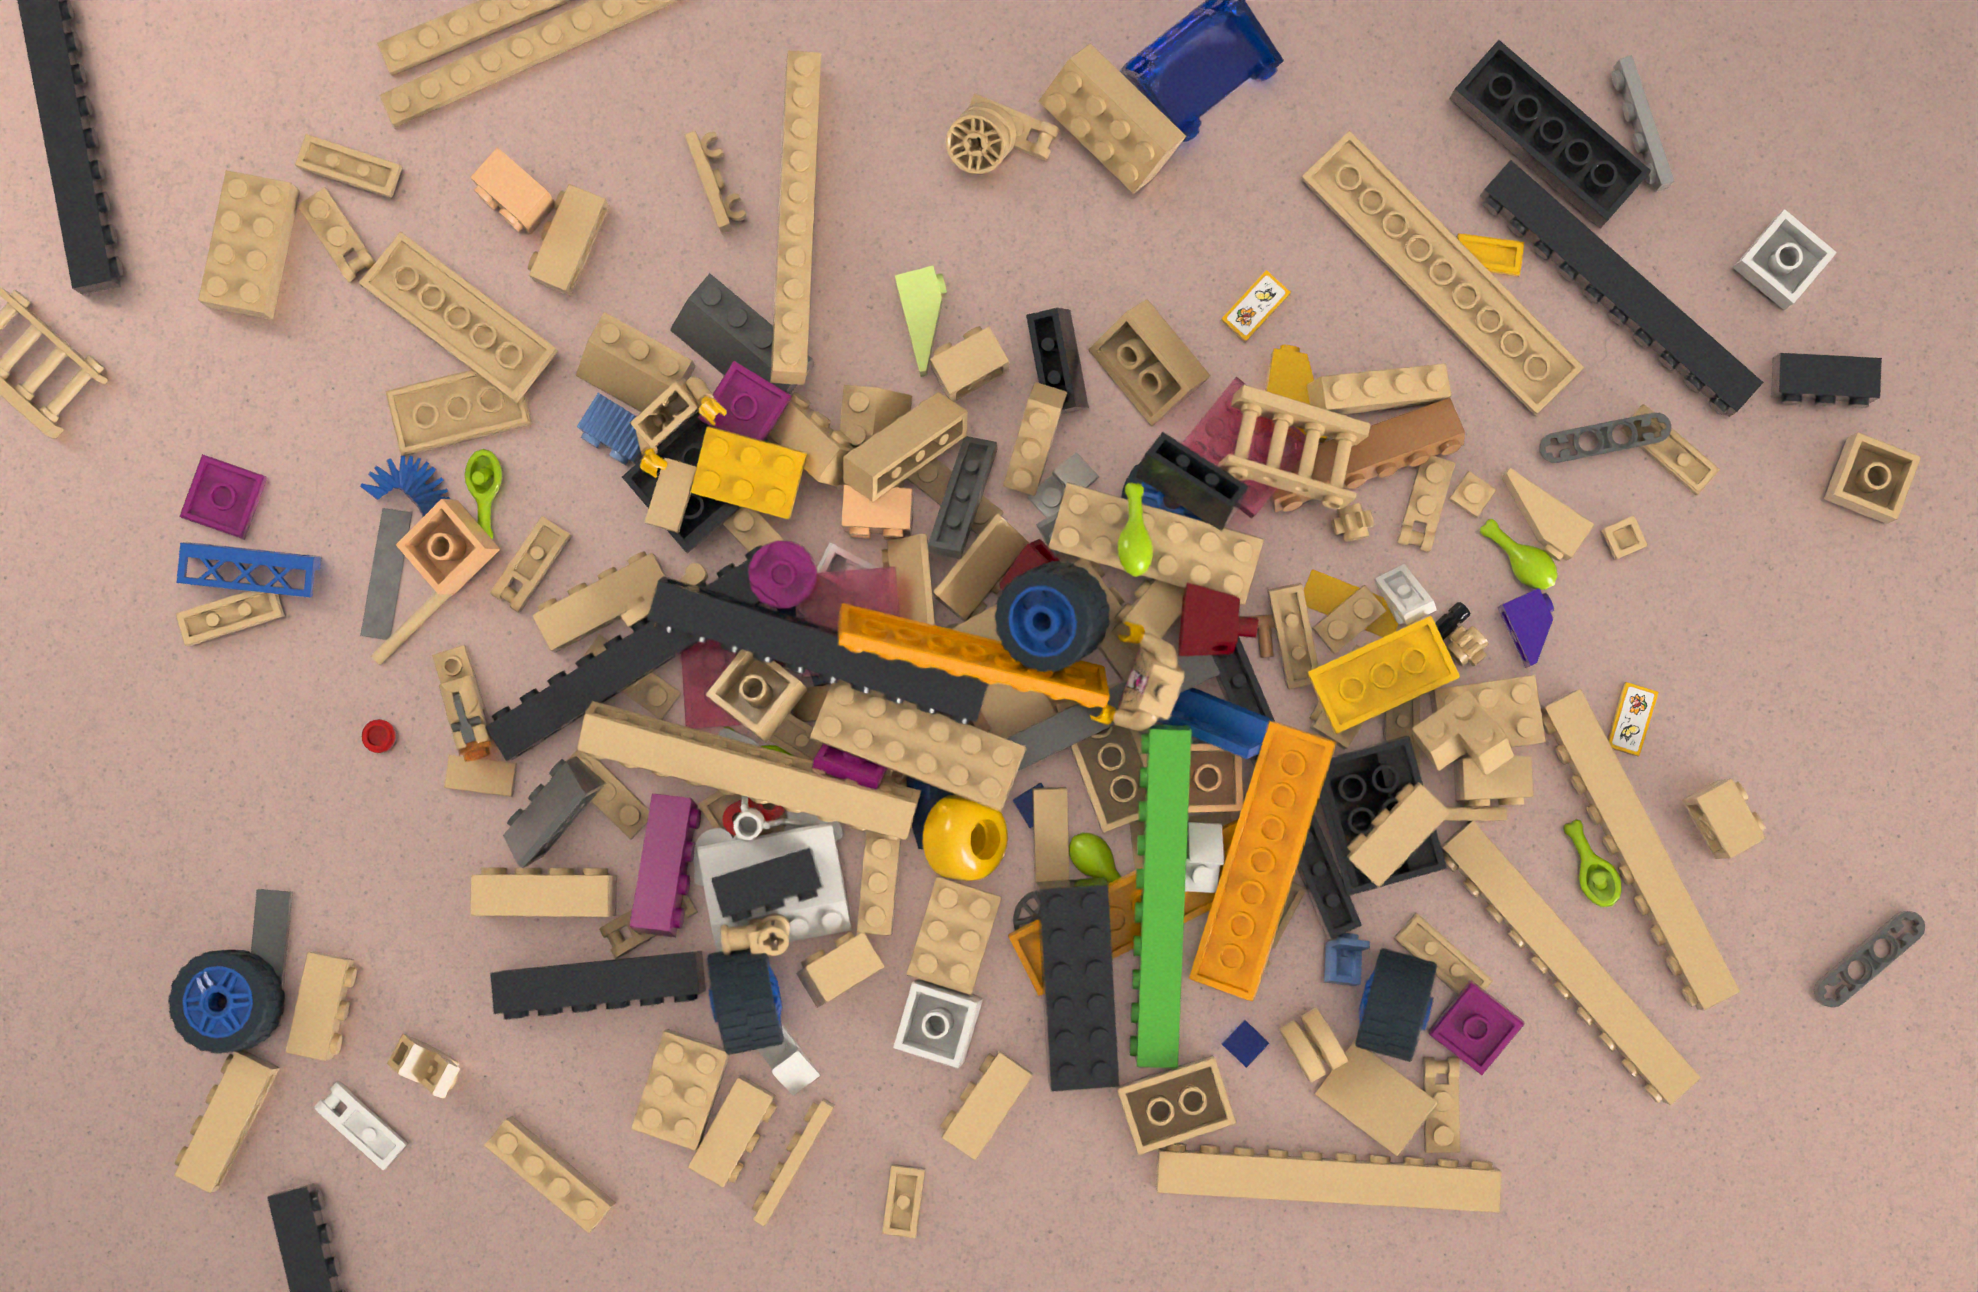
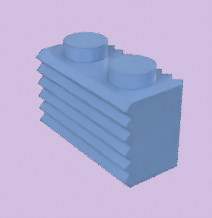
M598 393L577 425L578 429L583 432L580 438L596 448L602 443L611 449L609 456L625 466L628 461L637 464L642 458L636 430L630 424L637 416Z

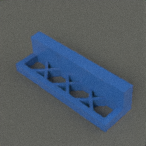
M185 542L180 543L176 583L312 597L315 570H320L321 556ZM188 557L200 558L209 570L199 578L186 577ZM209 560H218L219 562L213 566ZM227 561L233 562L242 572L232 582L225 581L217 571ZM242 563L253 565L246 569ZM260 565L267 566L275 575V578L266 585H259L250 574ZM275 567H283L286 569L279 573V571ZM293 569L306 570L304 589L292 588L283 577ZM211 574H213L214 577H215L217 580L206 579V578H207L208 576H210ZM246 577L251 584L239 582ZM279 581L283 585V587H276L273 585Z
M1192 687L1178 694L1170 717L1167 720L1157 719L1156 722L1163 725H1189L1192 737L1248 759L1260 753L1269 721L1273 720Z

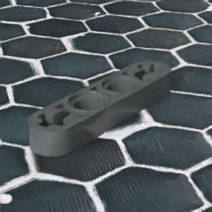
M1648 413L1548 434L1542 439L1540 453L1546 461L1560 463L1659 443L1670 435L1671 422L1662 413ZM1652 418H1657L1658 423H1664L1665 429L1660 430L1659 437H1654L1652 432L1642 433L1644 441L1637 442L1638 431L1633 423L1634 421L1640 420V427L1651 425ZM1620 424L1628 426L1632 432L1631 439L1625 444L1616 443L1612 437L1613 429ZM1591 431L1597 435L1598 444L1594 450L1585 451L1580 447L1579 437L1582 433ZM1574 434L1573 446L1577 454L1570 455V448L1561 450L1559 452L1560 456L1554 458L1552 453H1546L1545 446L1551 444L1550 439L1556 438L1558 443L1569 442L1566 435Z
M1911 911L1899 912L1818 980L1814 987V996L1817 1002L1832 1008L1844 1004L1923 936L1925 931L1923 918ZM1903 919L1907 921L1913 920L1915 922L1912 925L1913 934L1902 933L1897 938L1902 941V944L1899 945L1896 938L1890 935L1888 931L1891 929L1892 933H1898L1904 927L1901 922ZM1882 938L1886 939L1891 946V951L1885 958L1876 956L1873 948L1875 942ZM1855 960L1862 962L1865 966V974L1859 980L1852 979L1848 974V967ZM1840 973L1842 979L1850 984L1851 987L1848 989L1846 985H1841L1835 991L1836 999H1825L1824 995L1827 993L1825 989L1826 984L1829 986L1837 985L1842 981L1836 977Z

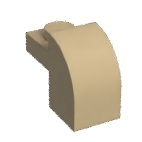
M402 1034L387 1062L397 1074L421 1083L433 1095L443 1099L448 1090H451L456 1084L460 1069L458 1067L459 1062L448 1054L406 1034Z

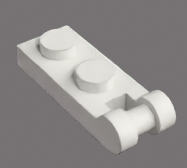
M336 1081L330 1088L331 1093L325 1100L320 1099L314 1108L378 1167L385 1170L408 1143L353 1095L343 1083ZM341 1101L348 1107L342 1115L335 1110Z

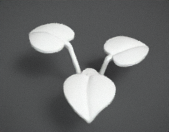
M728 728L722 729L718 734L722 737L761 747L752 738ZM741 795L740 808L742 812L734 822L736 833L734 838L726 829L713 828L702 833L697 839L693 860L695 884L704 886L698 856V847L738 839L751 840L756 838L762 829H769L778 825H786L784 831L831 822L822 821L813 814L787 811L788 819L780 818L764 821L760 811L748 807V797ZM833 821L832 826L835 841L842 838L843 830L840 822Z

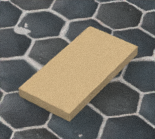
M473 370L385 391L401 456H409L532 425L525 394L516 404Z
M996 605L954 627L952 630L1001 641L996 631ZM998 682L988 684L981 707L982 714L992 728L989 733L1004 739L1056 715L1054 708L1044 693L1032 690L1021 692L1012 688L1011 685Z

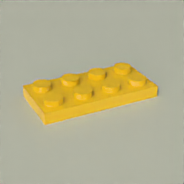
M1432 616L1307 672L1335 734L1460 678Z

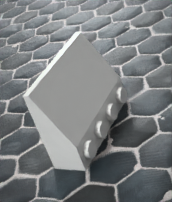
M832 822L760 835L751 840L738 839L698 847L709 918L717 952L723 951L721 925L727 924L728 927L749 925V920L764 918L772 913L781 914L788 919L790 923L789 942L852 930L850 908ZM806 848L813 849L824 888L817 890L818 897L799 902L796 896L784 900L785 907L770 912H766L764 907L751 910L753 917L734 923L731 917H722L711 878Z

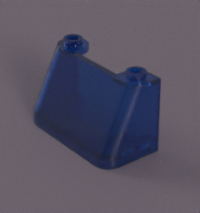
M1205 0L1130 59L1121 68L1120 72L1186 135L1182 142H1188L1200 132L1199 127L1202 121L1199 117L1249 78L1253 80L1260 78L1261 81L1271 78L1278 71L1277 67L1284 62V59L1245 0Z

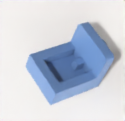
M1344 933L1339 935L1338 938L1326 942L1324 983L1348 986L1361 985L1362 951L1370 948V941L1359 940V935Z

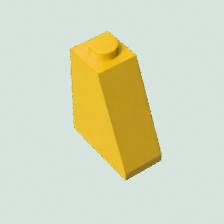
M1280 345V349L1274 348L1271 353L1265 391L1310 405L1307 384L1314 381L1308 354L1301 353L1299 347L1292 345ZM1260 416L1258 432L1273 434L1275 424L1272 422V419ZM1290 426L1288 427L1287 437L1305 440L1306 433L1304 429ZM1321 436L1319 442H1325L1327 436Z

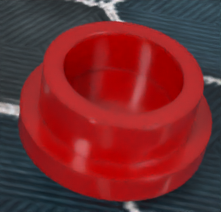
M372 720L365 725L362 731L364 746L374 753L388 751L396 740L394 727L385 720Z

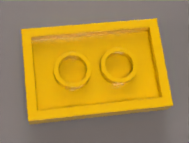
M708 426L690 493L790 519L807 453Z

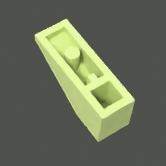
M934 265L895 275L920 377L927 376L943 304L941 294L947 293L943 274H936Z

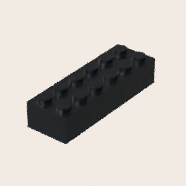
M1500 40L1491 47L1460 82L1449 98L1600 229L1651 172L1646 165Z
M1104 877L1036 882L1047 1072L1051 1092L1119 1087L1108 884Z
M702 951L502 970L490 973L494 1014L503 1013L504 1020L524 1018L529 1016V1011L537 1010L538 1016L563 1013V1007H571L572 1013L588 1012L597 1009V1004L601 1003L606 1004V1010L626 1008L631 1006V1000H640V1006L658 1005L664 1003V997L674 996V1003L695 1001L698 999V994L706 991Z

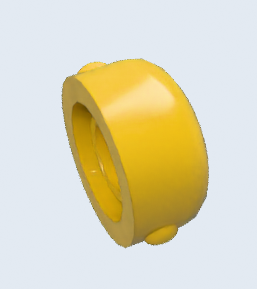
M954 794L939 800L928 814L923 830L924 853L929 865L942 877L966 881L983 879L997 869L1007 849L1008 830L1005 819L1000 811Z

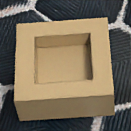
M1468 471L1448 500L1474 518H1477L1497 489Z
M1631 516L1601 530L1614 560L1648 546L1635 516Z

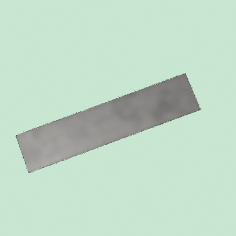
M382 508L360 636L387 640L391 636L405 556L396 544L409 532L412 512Z

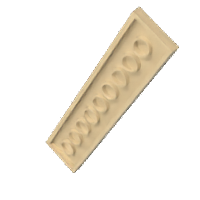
M1350 130L1302 175L1301 180L1534 415L1538 414L1585 368Z

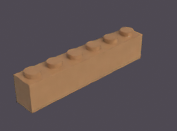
M1451 398L1371 425L1368 437L1357 446H1351L1343 488L1354 489L1363 485L1368 479L1377 476L1385 478L1394 474L1397 469L1407 465L1412 467L1419 466L1427 462L1429 457L1441 453L1442 455H1450L1458 451L1461 446H1464L1465 430ZM1336 439L1318 444L1311 479L1330 485L1338 447ZM1303 450L1282 457L1279 469L1298 475ZM1264 484L1275 513L1281 510L1285 512L1293 511L1299 508L1302 503L1312 500V498Z

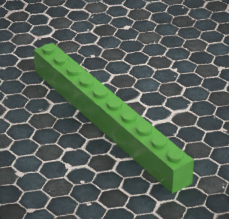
M1153 724L1148 728V733H1142L1141 754H1147V766L1140 767V788H1146L1145 801H1139L1138 821L1144 822V835H1138L1137 855L1143 856V869H1136V889H1142L1141 902H1135L1134 921L1135 923H1140V936H1134L1133 956H1139V969L1132 970V990H1138L1137 1002H1131V1023H1137L1136 1036H1130L1129 1056H1135L1137 1067L1178 1068L1191 728L1189 725Z

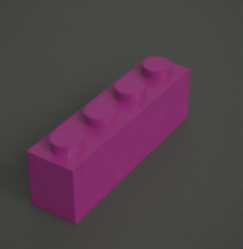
M652 794L630 920V927L636 933L676 937L677 929L683 927L685 910L681 908L683 895H687L690 888V875L686 874L688 862H693L695 842H692L694 829L699 828L701 822V810L697 809L698 805L692 798Z

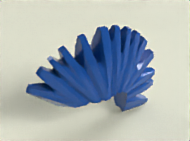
M405 456L400 457L399 471L391 458L386 460L391 475L378 466L374 467L378 475L371 471L368 475L379 487L363 483L360 485L362 489L376 500L392 491L393 488L400 489L418 507L422 518L441 499H450V497H441L442 494L448 492L447 489L432 491L443 481L442 477L429 484H425L436 469L431 467L426 470L429 465L426 461L417 472L421 459L418 458L413 465V456H409L407 463H405Z

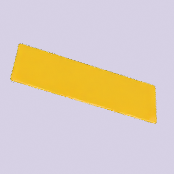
M1312 569L1303 590L1306 606L1328 615L1355 593L1359 587ZM1372 593L1385 608L1386 612L1364 630L1385 637L1396 631L1398 623L1393 617L1384 597Z

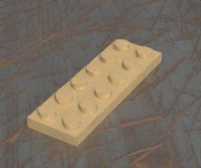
M401 231L359 282L365 290L516 404L558 352L553 345Z
M1067 482L1048 548L1125 570L1121 565L1118 554V540L1129 520L1128 499ZM1142 504L1143 523L1153 544L1151 565L1142 576L1184 588L1187 583L1235 595L1240 598V604L1245 605L1263 546V538L1229 528H1224L1220 531L1208 522Z
M838 680V683H831L810 735L811 739L1002 812L1026 751L1025 746L968 724L955 722L939 713L930 714L920 711L916 708L917 705L905 700L903 704H898L884 699L883 693L874 690L867 694L852 689L851 683Z

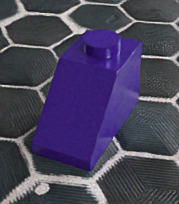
M1540 588L1498 606V610L1525 668L1538 662L1553 622L1551 614L1554 611L1553 603L1547 593L1542 594Z

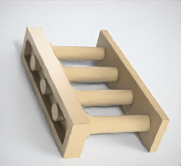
M0 288V296L8 302L0 310V331L17 312L32 324L0 359V395L42 433L56 439L64 430L56 423L59 419L57 415L91 377L104 385L109 379L101 373L104 367L90 355L86 358L81 356L28 309L27 306L30 304V301L17 290L10 293ZM44 334L56 345V348L23 384L13 385L7 379L10 375L8 371L34 342ZM68 355L81 369L48 406L43 405L39 408L32 401L35 397L34 391Z
M1243 385L1233 394L1231 407L1241 410L1243 418L1235 454H1228L1218 463L1219 468L1238 480L1250 479L1322 501L1325 507L1332 509L1344 508L1355 500L1357 493L1343 489L1351 446H1357L1368 437L1370 423L1247 385ZM1259 416L1272 419V422L1275 424L1266 465L1247 460L1256 418ZM1290 426L1304 429L1306 433L1298 475L1279 469L1288 427ZM1323 435L1336 439L1335 441L1338 443L1330 485L1311 479L1319 439Z

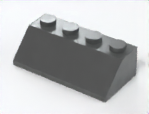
M709 273L687 299L670 331L723 375L726 374L733 361L770 382L773 325ZM809 355L807 357V374L815 365ZM771 383L788 394H791L797 384Z

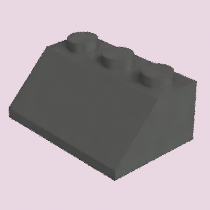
M577 756L567 761L561 759L549 772V775L552 776L551 780L545 786L540 784L529 795L528 799L531 803L524 811L521 808L518 809L507 821L510 828L503 836L517 864L522 869L544 857L606 784Z

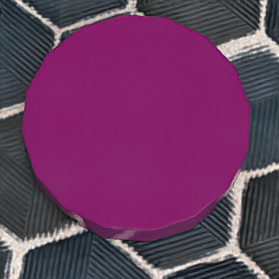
M778 540L765 544L754 554L749 564L748 574L752 592L761 602L773 608H791L803 603L812 594L817 583V567L813 556L805 547L793 541Z

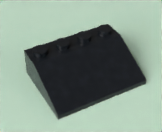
M699 411L657 446L658 452L656 455L662 459L668 458L697 467L706 428L709 426L698 419ZM639 461L622 478L649 509L661 469L658 468L657 477L655 478L640 468L641 461ZM691 493L679 533L667 531L688 554L736 513L741 506Z
M1406 735L1331 758L1319 798L1347 896L1379 888L1347 857L1351 853L1347 847L1359 834L1362 833L1367 836L1375 828L1371 822L1383 809L1386 808L1390 812L1399 803L1395 797L1407 784L1410 783L1414 787L1419 782L1423 785L1410 736ZM1436 829L1380 887L1447 869Z

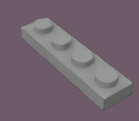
M1631 55L1619 59L1613 67L1614 71L1611 73L1615 89L1617 91L1621 90L1624 99L1622 103L1624 117L1627 122H1632L1635 134L1632 136L1634 147L1638 153H1642L1646 166L1651 170L1645 179L1649 185H1653L1654 191L1657 192L1667 189L1674 182V178L1634 59Z

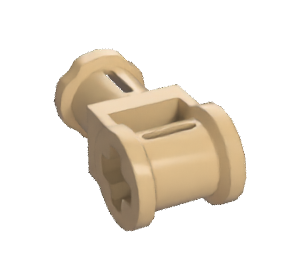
M772 913L764 918L749 920V925L728 927L727 924L721 925L724 955H730L731 951L751 949V954L766 953L773 956L780 955L789 946L790 923L785 916Z

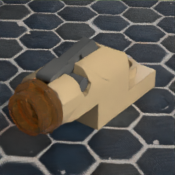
M462 645L433 654V661L440 680V693L459 755H463L465 762L491 755L489 747L492 744L489 732L486 729L487 723L483 710L486 709L467 647Z

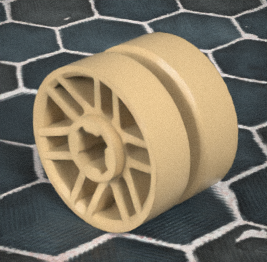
M988 102L976 103L968 107L950 126L946 136V148L952 161L962 170L973 174L987 173L995 169L1013 148L1016 140V128L1010 115L1000 106Z
M1317 1008L1301 1016L1305 1031L1294 1020L1279 1029L1292 1055L1310 1083L1326 1074L1321 1062L1322 1059L1332 1070L1348 1062L1339 1042Z

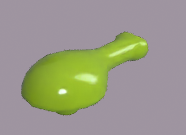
M483 448L475 451L468 459L465 467V483L477 503V523L493 539L491 505L502 484L503 475L498 458L493 452Z
M1129 482L1125 486V493L1128 497L1129 520L1118 540V554L1125 571L1137 577L1144 574L1151 565L1153 544L1142 517L1144 487L1142 484Z
M1488 519L1486 524L1480 528V534L1492 539L1508 554L1514 575L1521 583L1533 589L1540 588V590H1545L1555 584L1558 577L1557 567L1553 559L1545 551L1534 546L1518 544L1499 528L1498 523L1494 519Z
M1575 819L1572 823L1565 824L1563 830L1572 839L1581 859L1579 882L1582 891L1591 902L1600 907L1613 906L1620 899L1622 891L1621 880L1617 870L1608 861L1593 852L1584 835L1581 820Z
M1082 832L1073 836L1069 844V856L1080 872L1093 878L1104 877L1108 883L1122 877L1116 870L1111 848L1106 841L1092 833Z

